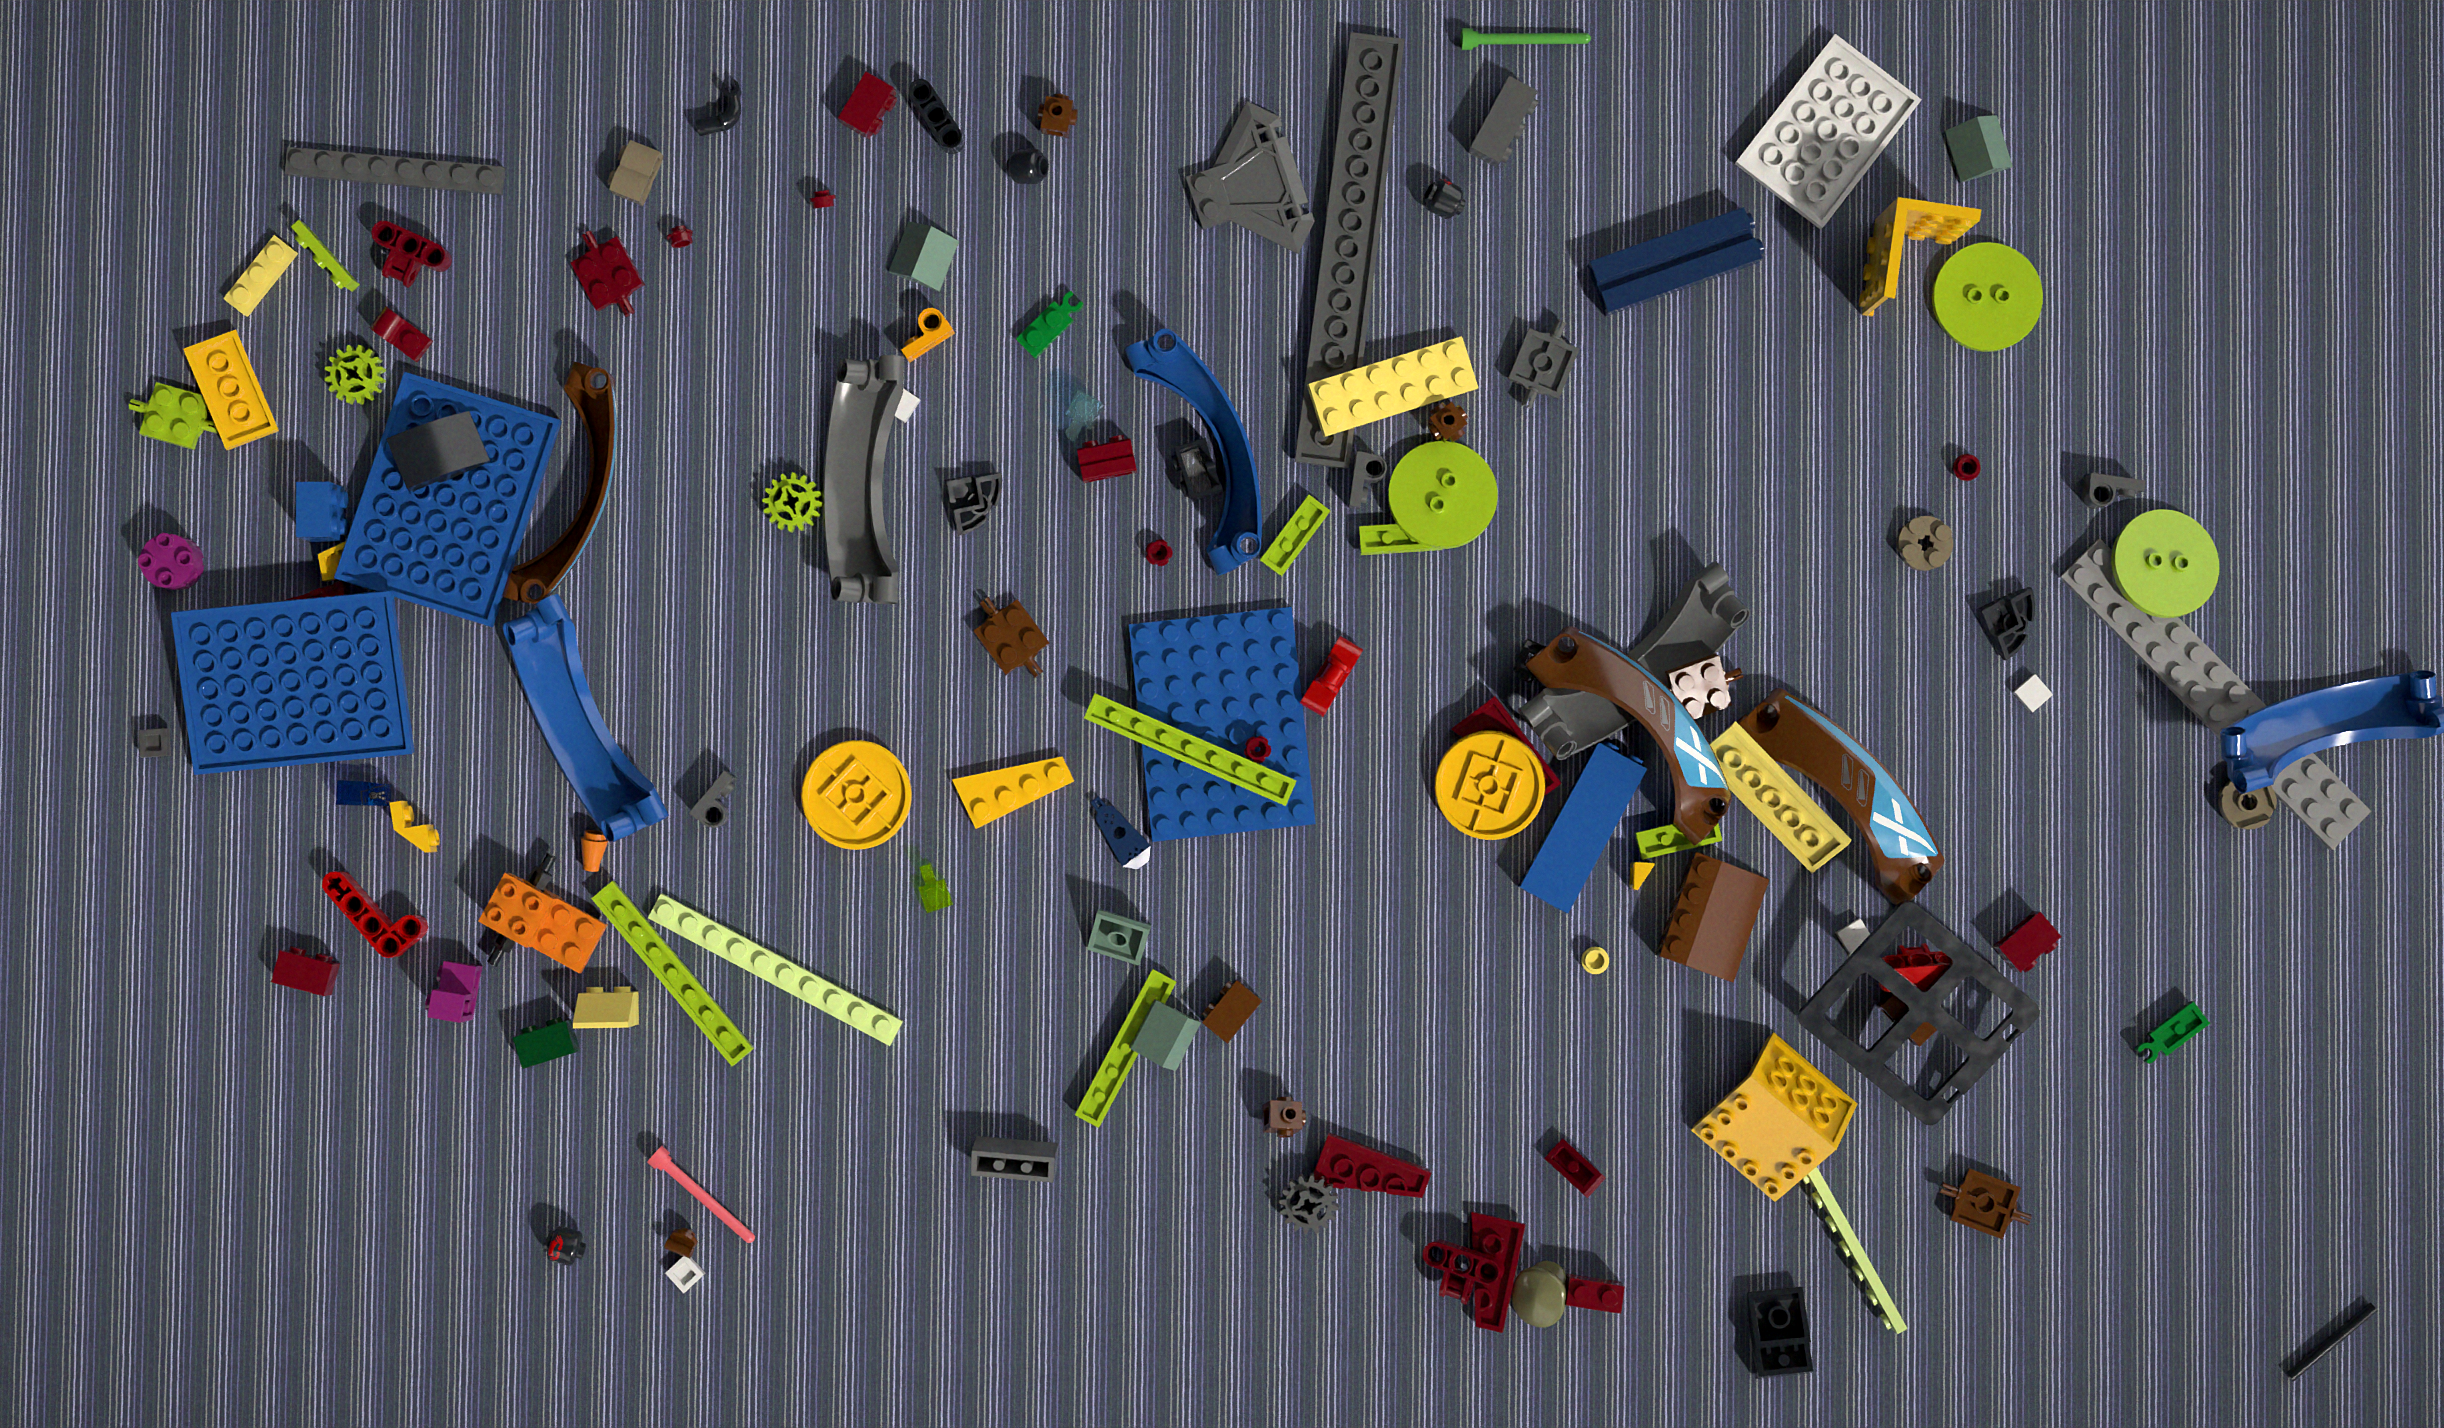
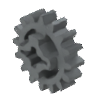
M1314 1173L1310 1174L1309 1179H1305L1303 1174H1299L1298 1182L1292 1178L1289 1180L1291 1188L1283 1187L1282 1193L1286 1197L1279 1198V1203L1285 1205L1280 1209V1214L1288 1215L1285 1223L1293 1222L1294 1231H1297L1299 1227H1303L1304 1234H1307L1309 1228H1313L1317 1234L1319 1233L1320 1225L1325 1229L1329 1227L1327 1219L1335 1220L1336 1215L1332 1211L1338 1210L1339 1204L1333 1201L1338 1199V1193H1330L1333 1184L1330 1183L1325 1186L1323 1184L1325 1177L1321 1176L1317 1181L1314 1180ZM1311 1187H1314V1188L1320 1190L1321 1192L1318 1193V1192L1312 1190ZM1299 1189V1198L1291 1202L1292 1195ZM1305 1199H1309L1310 1203H1314L1313 1208H1309L1307 1204L1304 1205ZM1327 1205L1325 1213L1319 1218L1318 1211ZM1300 1214L1301 1216L1307 1218V1220L1301 1219L1297 1215Z

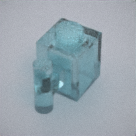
M1080 390L1077 391L1065 413L1067 419L1072 421L1065 431L1070 442H1075L1078 439V434L1082 427L1090 431L1092 430L1104 408L1102 402Z

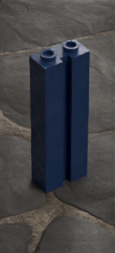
M1745 207L1590 261L1587 267L1605 317L1759 263L1763 258L1764 247L1759 238L1756 239V237L1754 238L1751 229L1755 228V223L1751 213H1746Z

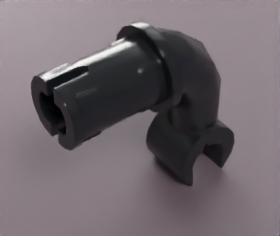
M735 79V89L731 93L727 91L724 81L721 85L722 93L727 99L728 104L726 111L719 112L718 116L696 120L699 136L722 131L726 134L739 120L742 90Z

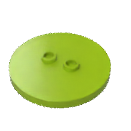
M1977 243L1956 252L1939 270L1932 290L1934 314L1943 331L1959 345L1980 352L2003 350L2022 340L2035 326L2043 304L2041 281L2031 262L2017 250L1999 243Z
M1450 441L1425 443L1408 452L1395 467L1388 488L1389 508L1399 528L1417 543L1437 549L1460 547L1480 536L1493 518L1498 499L1497 483L1486 461L1467 446Z
M2167 509L2148 511L2128 522L2115 539L2111 555V566L2115 582L2123 596L2140 611L2160 618H2176L2195 611L2212 595L2219 577L2218 553L2207 531L2188 515Z

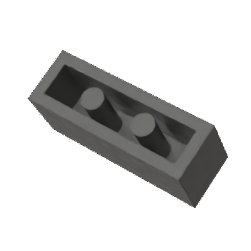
M1509 76L1471 145L1469 153L1498 168L1501 161L1506 163L1513 151V148L1509 147L1514 137L1519 140L1526 127V124L1522 123L1526 114L1532 115L1539 102L1535 99L1538 91Z
M976 1136L972 1148L971 1176L1053 1183L1058 1165V1143Z

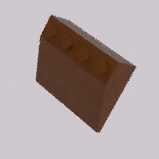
M1691 852L1655 955L1734 983L1769 879L1698 852Z

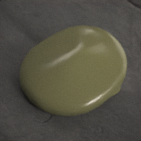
M1541 1261L1532 1267L1522 1270L1518 1274L1512 1289V1304L1515 1312L1524 1322L1535 1327L1544 1328L1555 1324L1562 1317L1566 1305V1274L1563 1268L1551 1261Z

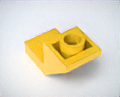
M408 801L390 802L393 829L425 853L437 852V846L440 843L437 829H434L433 825L411 827V822L414 821V813L412 807L408 806Z

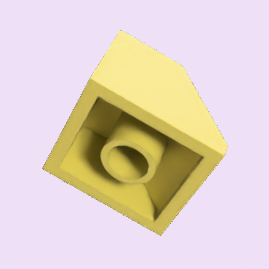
M630 986L614 987V992H603V987H586V992L578 993L573 1028H628L639 1024V992H631Z

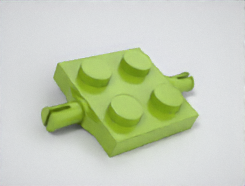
M156 382L152 396L147 403L135 399L130 401L132 404H129V410L144 413V419L139 434L142 436L195 450L198 438L204 430L219 435L215 423L207 420L208 407L203 395Z

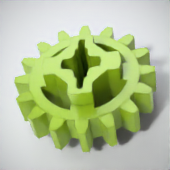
M347 345V352L337 349L338 357H329V360L333 363L332 367H325V370L330 372V376L324 379L326 382L333 384L328 390L332 393L338 392L336 398L341 401L346 397V403L353 405L355 399L357 403L363 405L365 397L373 401L374 396L372 393L374 391L382 392L378 384L386 383V380L380 377V374L386 372V369L378 366L382 359L374 357L375 352L370 349L365 352V347L361 345L357 346L356 351L351 345ZM356 358L353 362L346 363L347 360ZM348 369L356 371L363 378V381L358 378L355 379ZM370 369H372V379H370ZM339 371L341 373V381H339ZM365 387L362 391L355 392L357 388Z
M794 472L791 474V479H788L785 474H781V482L773 479L771 482L774 488L765 489L769 494V498L762 499V502L769 504V507L763 511L765 514H772L769 519L770 523L773 524L779 521L778 529L783 530L787 525L790 533L794 532L795 526L800 531H804V524L806 522L811 526L814 525L811 519L812 516L820 517L816 507H822L823 503L817 501L816 498L822 494L820 491H813L816 487L814 482L806 484L807 476L803 475L798 480L797 474ZM793 485H799L805 488L807 492L798 493L793 488ZM782 489L783 493L780 499L775 501L777 494ZM790 494L796 500H799L795 503V511L787 505L790 503ZM810 504L808 512L803 515L802 512L805 506ZM787 512L793 520L783 519L779 513Z

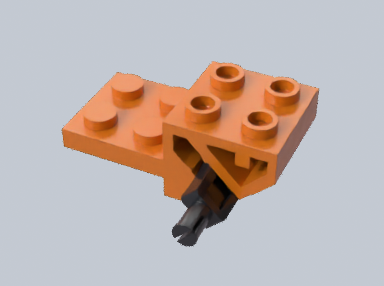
M546 853L539 867L534 866L527 880L509 872L504 873L478 920V922L498 932L492 943L495 948L487 960L491 965L497 967L504 953H510L515 942L526 948L532 947L578 973H582L608 924L545 889L552 877L548 872L557 859L554 855Z

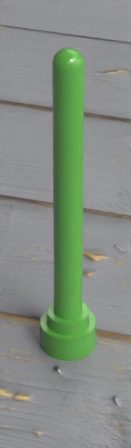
M1461 28L1460 33L1461 50H1473V47H1478V45L1587 44L1591 40V36L1588 33L1478 34V31H1473V28Z

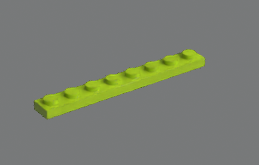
M1094 693L1084 716L1086 720L1286 806L1296 784V780L1096 693Z
M611 881L591 898L731 1066L737 1064L754 1049L752 1044L615 881Z

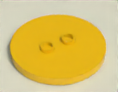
M1479 731L1459 739L1442 757L1435 776L1436 799L1446 819L1464 834L1484 840L1507 838L1526 828L1539 812L1545 793L1544 772L1535 753L1522 740L1500 731Z
M851 740L835 744L815 758L805 774L801 798L805 816L811 827L820 837L841 848L860 850L878 846L889 840L899 831L909 814L912 789L905 767L892 752L872 742Z

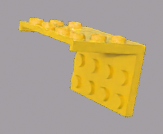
M1901 197L1893 201L1875 219L1873 237L1868 239L1866 252L1870 254L1869 264H1865L1863 270V280H1866L1865 291H1861L1859 298V307H1863L1862 315L1873 316L1874 309L1888 298H1895L1904 234L1908 235V238L1912 240H1924L1926 237L1935 239V242L1938 244H1951L1952 241L1955 242L1980 221L1981 209Z
M1773 1032L1766 1039L1748 1076L1698 1120L1691 1131L1776 1202L1837 1150L1858 1103Z

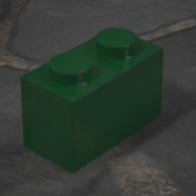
M562 1017L546 1021L547 1027L538 1030L536 1025L520 1029L521 1035L513 1037L522 1069L581 1051L572 1021H563Z

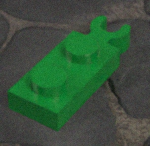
M1072 291L1064 295L1061 306L1053 301L1016 338V341L1035 360L1074 322L1069 315L1077 313L1083 308L1084 304L1082 301L1076 306L1069 305L1070 298L1074 296Z
M2190 1001L2149 1031L2147 1034L2151 1041L2139 1043L2135 1050L2136 1052H2141L2143 1049L2148 1048L2150 1054L2143 1061L2147 1064L2153 1063L2158 1057V1052H2161L2163 1056H2168L2207 1027L2210 1022L2195 1002Z

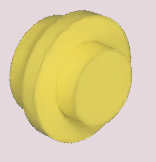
M1590 947L1582 954L1581 963L1587 972L1600 974L1607 969L1609 957L1604 949Z

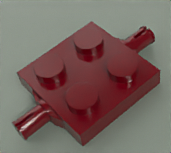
M592 231L582 234L581 237L589 250L583 256L570 263L595 310L600 311L609 305L619 304L625 317L634 314L635 310L632 308L628 298L635 290L644 286L645 283L620 237L616 236L605 243L598 244Z

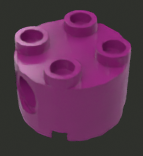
M161 533L146 542L141 555L138 557V566L141 568L146 579L152 584L171 590H183L190 588L200 579L204 571L202 559L204 557L198 545L190 539L175 534Z

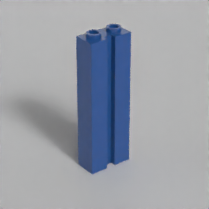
M1604 741L1603 744L1598 742L1594 745L1517 886L1567 914L1571 910L1647 768L1641 766L1642 760L1631 754L1625 757L1617 753L1619 748L1607 741Z

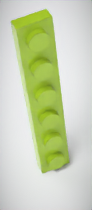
M1152 969L1075 1116L1098 1128L1100 1127L1139 1054L1131 1050L1129 1046L1154 999L1165 1004L1177 981Z

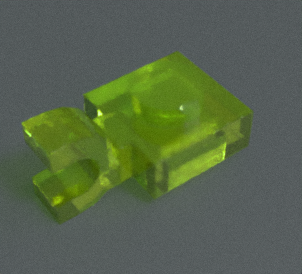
M932 863L920 866L919 869L926 885L920 886L918 889L926 912L930 913L953 905L945 878L937 881Z

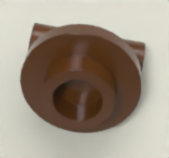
M682 1227L681 1229L673 1230L664 1248L690 1259L698 1241L693 1231Z

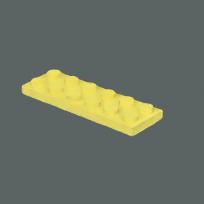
M1462 336L1307 385L1323 437L1478 389Z
M1736 721L1709 743L1718 759L1729 789L1811 873L1815 872L1849 845L1851 839Z

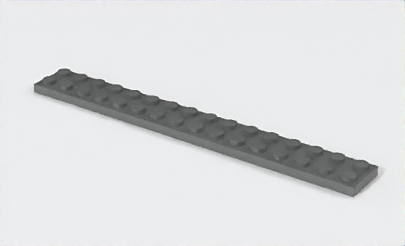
M1354 32L1350 34L1295 463L1349 469L1354 428L1323 437L1307 385L1361 368L1363 365L1405 39Z

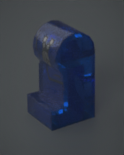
M337 780L336 805L390 806L392 784Z

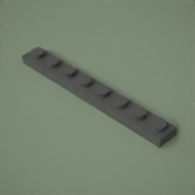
M287 147L284 174L295 177L503 196L505 168L503 166Z

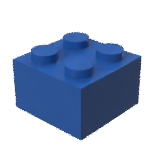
M296 482V537L310 542H345V535L348 534L345 508L348 507L349 498L344 487L332 482Z

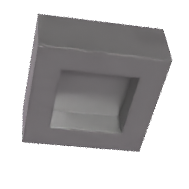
M168 728L138 730L141 758L171 756L170 730Z

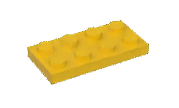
M236 330L183 349L226 451L279 431Z

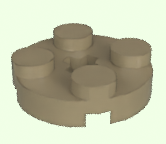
M1921 516L1914 518L1906 523L1898 533L1896 540L1898 553H1900L1901 558L1904 560L1903 562L1914 570L1929 571L1940 567L1948 560L1952 553V531L1949 526L1935 517ZM1926 536L1932 545L1926 551L1921 550L1922 545L1918 544V540L1924 539Z
M2229 780L2219 790L2218 804L2223 818L2232 827L2257 829L2267 824L2271 819L2273 810L2276 809L2277 799L2272 786L2242 794L2237 791L2232 781ZM2244 795L2254 800V803L2250 804L2251 809L2249 810L2241 805Z

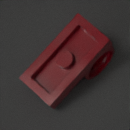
M386 306L369 327L415 362L420 360L433 343V340Z
M1563 1138L1544 1158L1587 1198L1606 1179L1604 1175Z

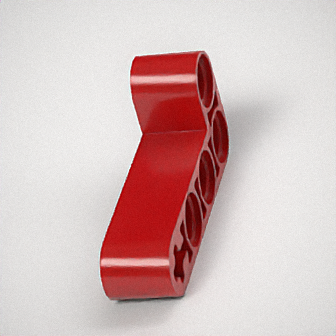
M329 872L323 878L322 888L382 957L392 958L403 955L427 933L428 922L423 916L418 914L406 915L393 924L348 872ZM335 879H341V880H342V881L339 883V885H340L341 888H335V887H334V886L337 884V882H336ZM354 897L359 898L361 901V907L357 912L351 907V901ZM373 917L379 922V928L376 932L369 928V921ZM410 920H414L418 924V930L415 934H411L408 931L407 925ZM390 938L397 942V949L393 953L387 948V941Z

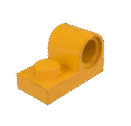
M927 308L920 313L918 324L924 335L920 338L916 335L908 339L904 343L905 347L901 349L909 363L955 334L939 310ZM930 317H937L939 319V324L934 329L925 327V322Z

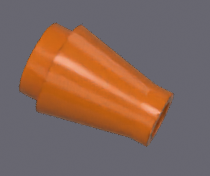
M585 830L584 836L581 837L582 869L585 871H599V866L608 843L602 831Z

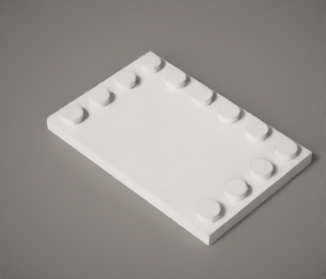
M1835 34L1739 157L1735 165L1821 230L1922 99Z

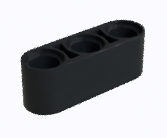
M924 79L914 80L910 84L908 92L913 105L941 148L948 154L959 153L963 149L964 138L958 125L932 85ZM919 89L929 91L925 99H917L915 97ZM935 111L943 113V118L939 122L930 121V115ZM949 134L958 136L957 142L953 145L944 143L945 137Z

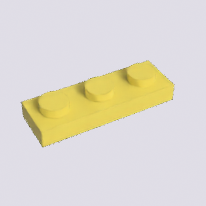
M274 235L223 299L248 317L298 253Z

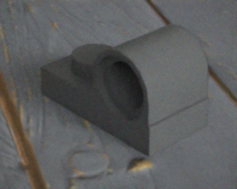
M1357 451L1349 508L1359 510L1361 503L1366 504L1368 487H1363L1364 482L1377 483L1384 478L1387 464L1381 456ZM1371 462L1379 464L1381 473L1376 476L1368 474L1366 471L1367 464Z
M2089 473L2084 475L2082 500L2087 507L2099 509L2111 504L2116 491H2118V496L2133 498L2135 494L2144 492L2146 480ZM2095 488L2103 492L2104 498L2102 502L2095 499L2093 494Z
M723 771L689 814L707 827L719 828L724 826L729 820L730 813L726 805L719 799L722 796L726 798L735 788L733 782L737 778L729 771ZM713 807L718 808L721 812L720 819L715 823L710 821L708 813Z

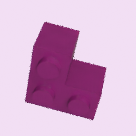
M452 960L444 961L443 966L440 965L437 972V982H440L439 989L432 990L431 994H428L426 998L425 1010H428L427 1017L458 1023L473 1020L482 965Z

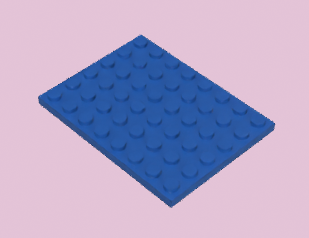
M404 372L334 578L376 592L393 590L395 598L493 628L503 599L502 594L508 575L512 572L562 421ZM469 411L491 462L442 483L437 481L414 492L408 490L386 438L428 422Z
M393 590L171 612L194 775L406 755L415 752Z
M1292 607L1129 624L1138 712L1245 759H1248L1244 753L1246 741L1251 737L1263 736L1268 740V745L1271 746V754L1263 762L1257 764L1296 780L1286 806L1142 744L1152 842L1316 824L1303 705L1300 704L1302 695ZM1255 747V751L1259 752L1260 747Z

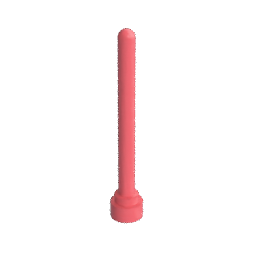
M663 1146L647 1161L654 1169L658 1168L660 1171L664 1169L745 1242L751 1243L754 1241L755 1235L671 1162L670 1152Z

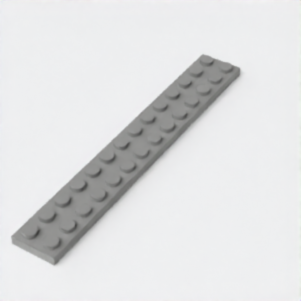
M2100 538L2059 576L2080 600L2219 739L2221 729L2266 707L2179 617L2160 618L2151 616L2134 607L2123 596L2112 572V550ZM2314 753L2288 765L2278 774L2274 785H2271L2276 797L2329 850H2333L2371 812Z

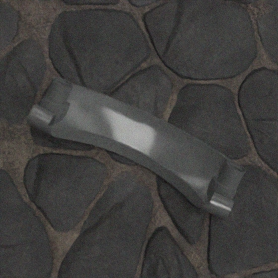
M883 355L879 357V360L868 359L865 361L842 358L837 366V376L828 420L823 469L825 552L831 597L835 601L875 604L898 603L899 568L891 552L885 530L882 482L888 437L903 395L904 357Z
M1713 561L1684 584L1673 605L1645 639L1626 655L1645 667L1668 687L1665 671L1717 653L1739 627L1748 620L1750 610L1735 596L1734 590L1726 583L1729 581V577L1720 564ZM1545 688L1518 709L1524 721L1558 760L1566 759L1570 755L1608 738L1637 720L1624 708L1608 699L1589 692L1568 688Z

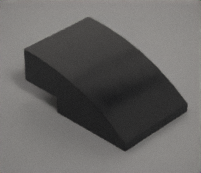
M469 411L428 422L386 438L406 488L411 492L437 481L442 483L491 462Z
M1803 1286L1747 1292L1755 1378L1762 1379L1812 1373L1814 1370L1809 1344L1811 1343Z

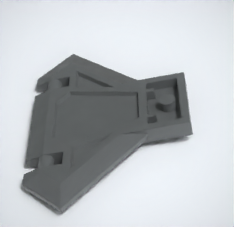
M1246 101L1213 168L1187 176L1186 181L1203 230L1231 221L1299 254L1315 220L1312 213L1303 214L1301 205L1308 203L1287 137H1277L1275 129L1283 126L1279 116ZM1265 133L1267 142L1261 143L1259 135ZM1291 209L1293 218L1287 220L1284 211Z

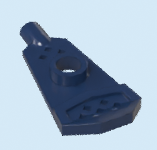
M1099 796L1090 803L1098 812L1096 821L1122 867L1139 869L1148 863L1151 845L1114 806H1106ZM1117 827L1124 829V835L1120 838L1114 835V830Z

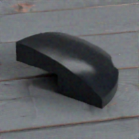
M1002 472L983 473L944 480L957 536L972 532L988 520L986 517L987 513L993 505L997 506L1001 496Z
M2032 587L2012 592L1976 609L1987 636L2003 660H2008L2016 654L2028 638V635L2023 633L2028 627V621H2034L2035 600Z

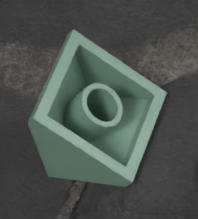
M1997 115L1975 117L1944 131L1960 183L2013 167Z
M908 221L889 273L940 292L959 241L932 226Z
M1098 909L1087 950L1139 966L1152 925Z
M1154 999L1129 1048L1161 1067L1176 1071L1201 1022Z

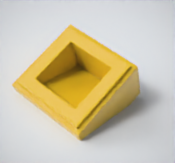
M1630 863L1629 888L1638 890L1655 863Z

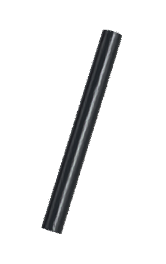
M2372 1303L2367 1304L2287 1371L2286 1375L2294 1382L2378 1311Z

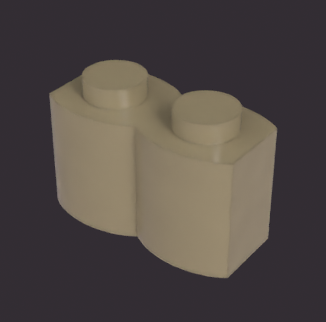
M630 140L627 146H622L618 156V160L621 161L617 170H612L608 178L609 190L616 196L643 206L664 156L657 150Z

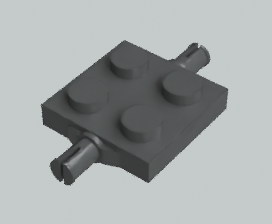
M1559 319L1555 320L1551 333H1541L1531 328L1528 329L1508 377V380L1522 385L1527 390L1521 405L1525 407L1530 397L1527 405L1529 409H1532L1537 394L1559 400L1580 349L1567 344L1560 338L1567 323L1562 321L1559 330H1557L1561 321Z

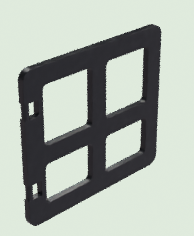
M1904 900L1887 915L1798 1011L1797 1019L1802 1027L1925 1125H1934L2008 1050L2013 1041L2021 1033H2024L2039 1017L2040 1007L2032 998L1915 902ZM1907 926L1913 927L1951 958V963L1924 990L1916 987L1880 957L1887 946ZM1863 973L1871 975L1907 1005L1905 1012L1868 1050L1862 1049L1824 1018L1827 1010ZM1967 976H1973L2011 1007V1012L1984 1039L1979 1038L1941 1007L1942 1002ZM1924 1022L1930 1023L1968 1054L1962 1064L1929 1098H1923L1884 1066L1885 1062ZM2012 1024L2016 1029L2007 1039H2004L2001 1036L2002 1032ZM1951 1086L1955 1087L1957 1091L1947 1101L1941 1097Z

